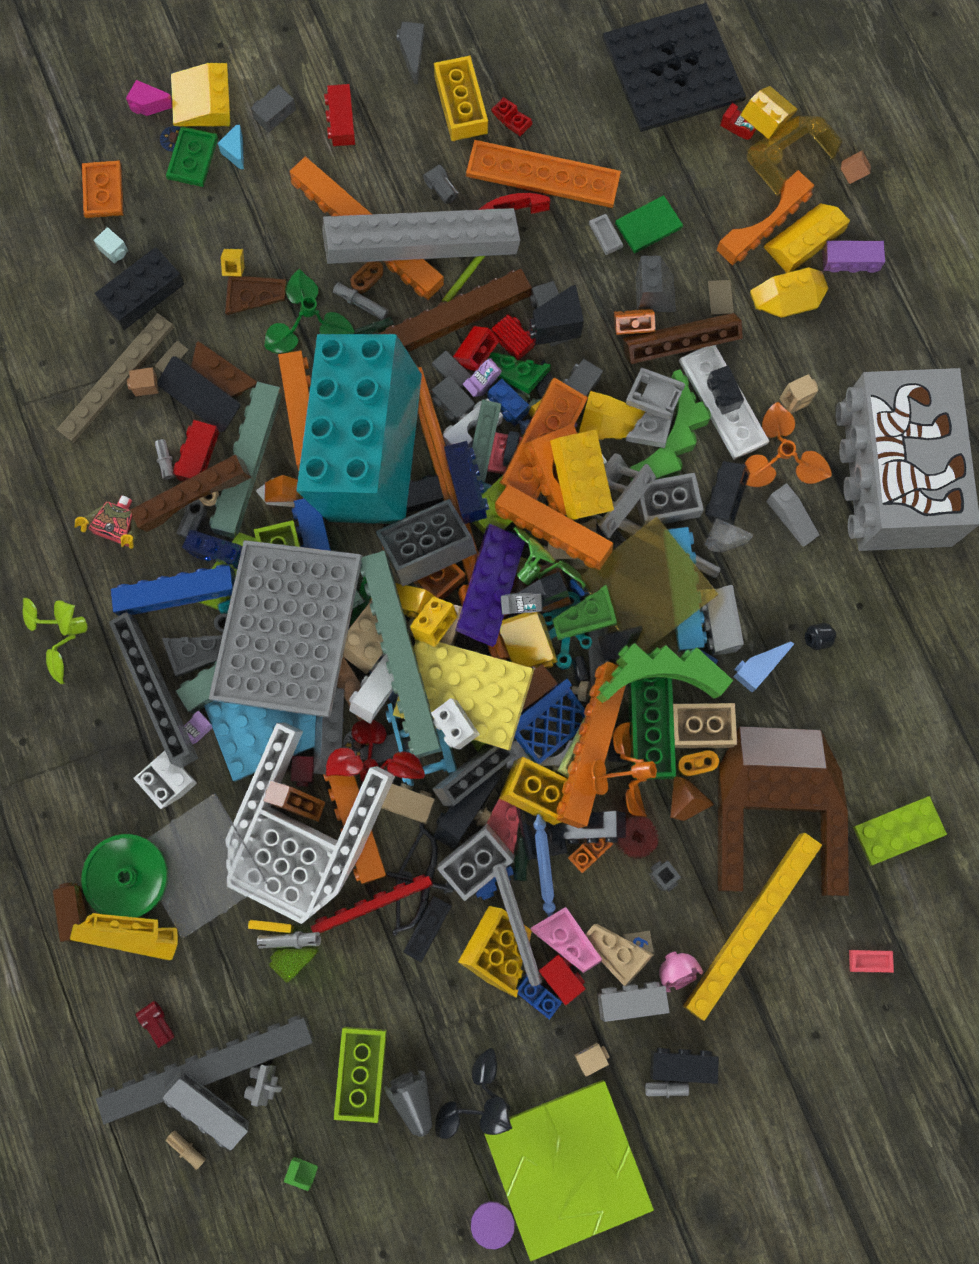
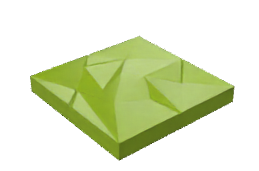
M604 1080L509 1117L512 1129L497 1135L485 1134L530 1262L654 1211Z

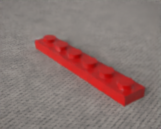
M420 875L413 878L414 882L409 885L405 883L393 887L394 891L386 894V891L375 894V899L369 902L366 899L356 902L354 908L350 910L342 908L334 912L335 916L329 919L327 916L315 920L316 924L310 927L313 933H323L434 885L430 876Z

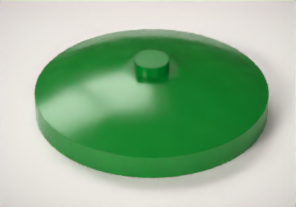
M120 834L109 837L95 846L85 860L81 876L83 893L91 907L99 914L139 918L154 909L166 891L168 866L164 855L154 843L141 836Z

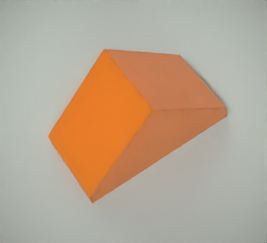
M281 475L265 482V502H294L295 500L303 499L297 492L298 480Z

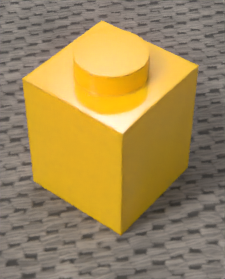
M224 249L221 255L222 276H242L245 268L243 249Z

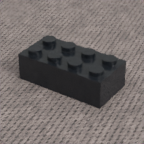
M155 247L94 294L99 303L123 330H126L182 287L184 282L180 273Z

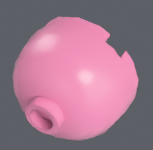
M672 952L666 955V961L661 964L659 969V978L661 984L666 986V992H671L669 989L671 987H675L678 990L697 980L696 974L698 972L700 975L703 974L698 961L686 953L677 954Z

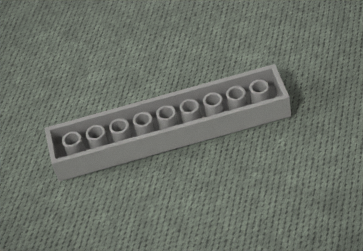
M514 208L323 217L322 233L327 264L517 254L520 244Z

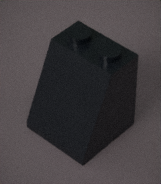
M576 285L567 288L533 311L532 319H529L530 339H534L535 345L581 338L584 320Z

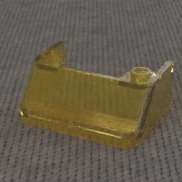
M796 116L785 123L769 139L764 137L749 148L747 153L748 162L777 196L781 194L787 180L776 166L783 158L782 150L806 133L810 132L832 159L836 156L843 140L824 118L819 116Z

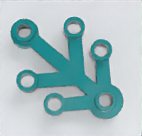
M568 592L569 597L574 600L572 605L544 613V619L546 616L552 617V620L546 622V625H552L555 617L580 603L578 594ZM555 627L548 631L551 642L557 636ZM584 633L575 636L580 641L583 649H589L592 646V639L589 636H585ZM571 637L562 639L561 652L556 656L558 661L556 665L562 670H566L572 665V658L569 655ZM585 639L590 641L587 646L582 644V641ZM566 657L567 662L561 663L560 658Z

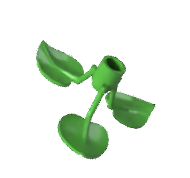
M519 527L513 528L519 537L529 544L531 553L524 564L525 566L517 574L522 582L530 585L536 577L540 579L551 570L561 568L569 576L579 581L583 588L586 586L581 575L573 566L563 560L554 564V557L543 548L532 534ZM540 559H544L554 565L540 572L541 567L537 563Z

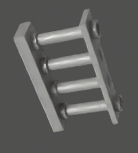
M616 453L605 465L609 489L622 493L616 502L612 501L614 510L607 512L604 517L596 514L573 520L582 524L587 519H596L599 528L608 538H610L656 478L648 464H645L640 471L630 469L621 455ZM622 475L634 478L628 487L617 483Z

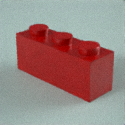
M350 84L328 85V93L324 94L325 106L329 105V110H326V120L330 122L331 126L327 127L328 139H332L333 146L355 145Z
M193 420L192 426L189 425L186 433V443H183L181 446V457L179 462L175 463L173 470L179 481L184 482L207 470L219 436L216 426Z

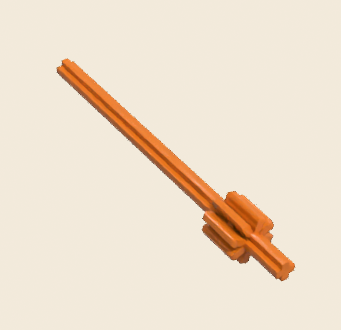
M419 367L422 379L418 417L436 476L438 475L444 497L443 500L450 499L471 534L477 554L462 560L468 583H470L479 553L462 498L455 492L457 481L422 367ZM463 585L459 588L458 595L462 606L469 585ZM504 614L503 620L508 619L510 614ZM499 631L496 644L493 647L487 646L491 657L507 660L510 659V656Z

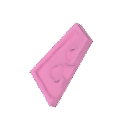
M566 907L531 927V931L583 973L602 961V958Z

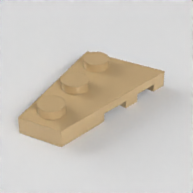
M594 924L585 934L602 958L601 962L624 986L630 984L654 955L598 924Z

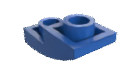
M511 866L506 868L509 881L511 880L510 876L514 874ZM496 877L478 890L476 893L477 898L482 897L485 900L495 896L493 892L497 891L494 883L497 881Z
M527 973L517 985L518 995L549 1020L562 1004L558 998L542 985L532 986L529 983Z

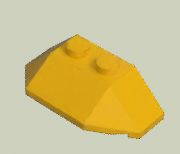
M808 267L774 276L752 289L750 294L756 309L783 318L817 309L828 290V286L822 271Z

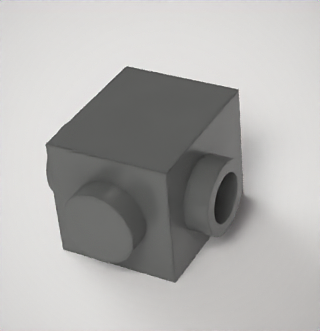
M668 860L663 863L658 861L650 868L652 872L648 874L661 891L667 889L668 892L678 885L676 881L681 878Z

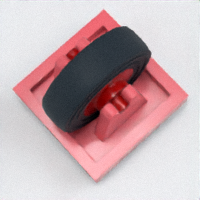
M510 431L509 434L495 432L487 471L499 474L505 473L522 439L519 435L520 433Z

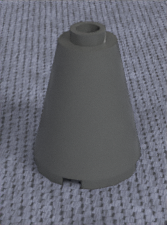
M419 1070V1075L413 1076L412 1072L398 1076L389 1082L391 1086L389 1088L385 1086L384 1090L412 1135L422 1137L430 1132L432 1118L427 1077L424 1071Z

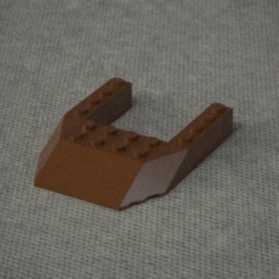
M739 727L736 732L737 745L728 748L718 767V891H743L744 809L821 812V896H849L848 810L842 771L822 731Z

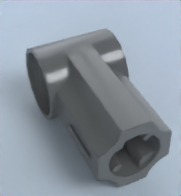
M437 165L423 174L427 186L431 190L434 189L445 204L452 203L458 197V191L448 180L447 173L441 165Z
M199 499L185 506L186 511L176 534L189 540H194L202 519L207 515V508ZM195 506L201 507L199 512L192 513V509Z

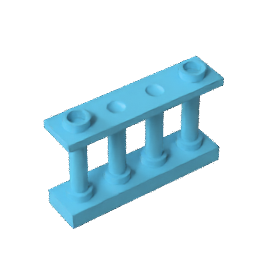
M392 703L387 704L389 710L386 711L388 722H392L399 752H410L409 749L405 750L403 738L408 737L409 733L405 734L404 729L400 730L398 722L400 717L393 715L395 707ZM436 728L444 759H441V762L423 766L425 774L444 770L450 775L457 770L453 751L444 740L446 736L444 732ZM402 778L403 782H407L409 786H414L413 779Z

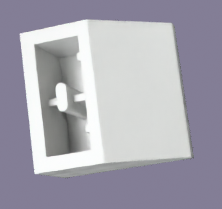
M166 751L162 752L134 777V780L160 809L180 799L197 784L183 767L178 768L170 763Z

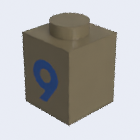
M650 931L622 934L624 939L649 952H653Z

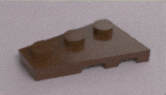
M228 276L225 314L229 315L285 301L286 279Z

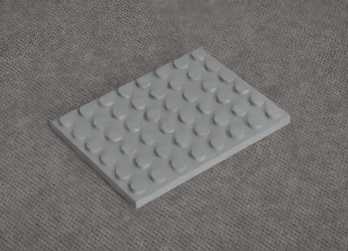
M244 540L209 699L211 701L330 718L362 563V555Z

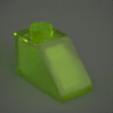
M317 948L283 949L282 951L278 949L270 957L272 962L269 966L286 983H289L315 957L319 950Z

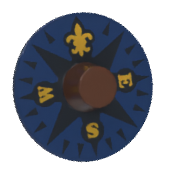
M171 126L163 130L160 135V143L164 149L173 152L181 127Z

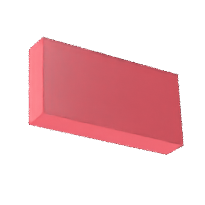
M849 950L850 972L894 973L893 951Z

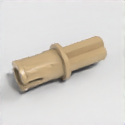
M173 1131L167 1137L166 1142L180 1154V1158L183 1157L195 1170L206 1160L205 1157L192 1147V1142L189 1144L176 1131Z

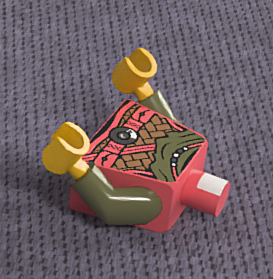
M125 496L120 497L117 505L106 502L87 516L75 519L74 527L81 526V532H86L87 526H89L93 534L119 543L121 547L127 546L132 549L134 547L133 542L140 535V528L137 527L129 510L132 500Z

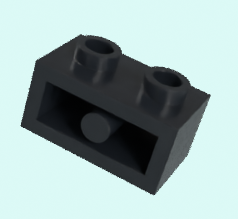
M729 365L710 372L707 386L712 392L715 404L720 409L721 414L724 415L740 409L744 398Z

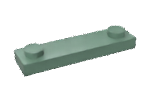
M482 399L466 477L468 476L470 479L485 482L501 403Z

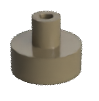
M581 681L579 686H572V692L578 694V701L588 702L591 683Z

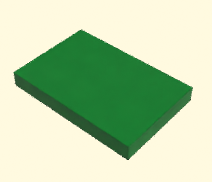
M181 126L166 178L204 187L218 141V135Z
M664 195L615 221V225L634 254L683 228L682 222Z

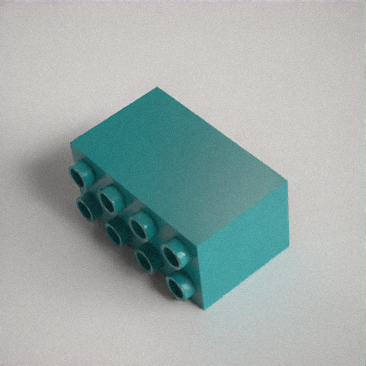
M317 334L297 492L328 522L393 524L406 518L422 374L396 334Z

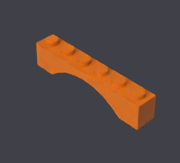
M799 170L785 181L781 190L780 202L775 211L756 225L730 231L720 240L717 251L732 265L737 261L741 262L747 256V252L750 249L754 250L760 244V240L763 237L767 238L770 236L776 225L780 226L784 223L789 213L794 214L800 207L799 204L801 202L805 203L811 198L814 184Z

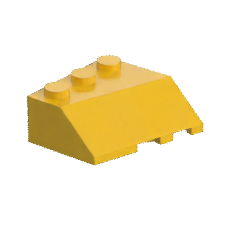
M489 906L458 962L487 983L517 998L518 990L516 988L518 979L522 977L523 970H521L523 961L507 912L502 908ZM524 925L528 940L530 942L532 931Z

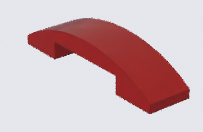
M534 193L510 194L496 198L478 210L508 208L518 210L529 207L531 214L549 210L550 197Z

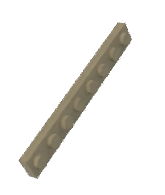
M157 313L56 430L74 443L125 385L127 378H130L129 371L138 370L174 328L173 324Z

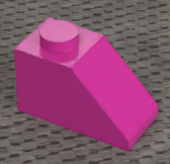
M138 80L135 81L126 97L130 109L136 114L141 113L148 116L172 108V99L169 93Z

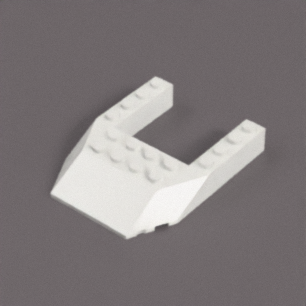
M284 722L276 723L226 838L229 859H227V868L229 870L228 887L302 924L339 894L363 851L395 776L377 766L369 768L338 840H335L271 808V804L263 801L270 781L281 784L303 733L302 730Z

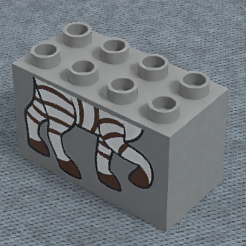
M960 368L863 372L855 385L848 387L846 398L843 402L837 403L835 410L836 423L838 426H845L846 439H842L840 442V460L842 463H849L850 477H846L844 480V497L847 501L853 500L855 514L850 515L848 518L849 537L857 539L859 551L954 546L979 526V508Z

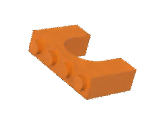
M573 423L524 443L526 447L525 453L531 459L533 473L540 481V489L549 503L548 507L564 516L567 514L560 484L556 481L552 472L554 456L550 440L577 434Z

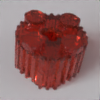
M634 816L627 818L626 838L618 839L615 845L618 846V850H621L620 853H624V856L628 855V858L632 857V859L636 858V860L649 856L656 849L659 841L657 838L659 836L657 834L658 830H655L656 826H653V822L646 817ZM634 832L641 836L640 843L637 840H632Z

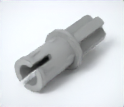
M164 439L155 441L158 454L157 463H159L162 479H172V477H175L171 462L173 458L169 456L166 441Z
M669 1081L646 1083L645 1093L647 1096H666V1098L670 1096H689L688 1082Z

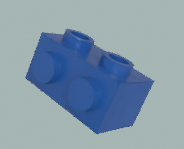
M503 379L488 391L487 398L492 402L501 403L500 412L503 414V418L514 427L518 424L519 420L528 415L529 404Z

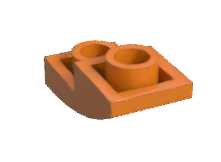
M599 839V843H586L585 841L568 859L583 873L614 843H606L605 839Z

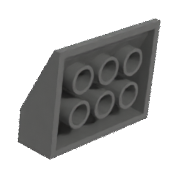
M450 499L376 531L402 587L477 554L473 538Z

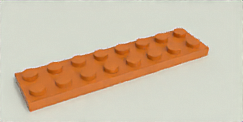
M474 140L466 177L613 208L621 171Z

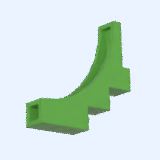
M681 369L674 371L671 377L683 382L685 387L676 405L675 422L667 438L665 448L660 447L650 457L630 467V469L640 471L645 464H648L656 476L655 480L680 474L682 462L676 456L694 449L697 439L693 430L707 426L711 417L710 410L707 406L705 407L703 401L696 403V397L693 392H690L688 387V378L686 375H683Z
M634 643L629 647L625 645L618 653L620 657L616 663L620 666L611 674L613 676L611 681H605L598 689L600 693L596 698L603 703L620 688L640 679L662 677L687 682L715 699L724 693L733 680L697 647L691 651L687 649L679 658L666 645L660 649L656 647L648 656Z

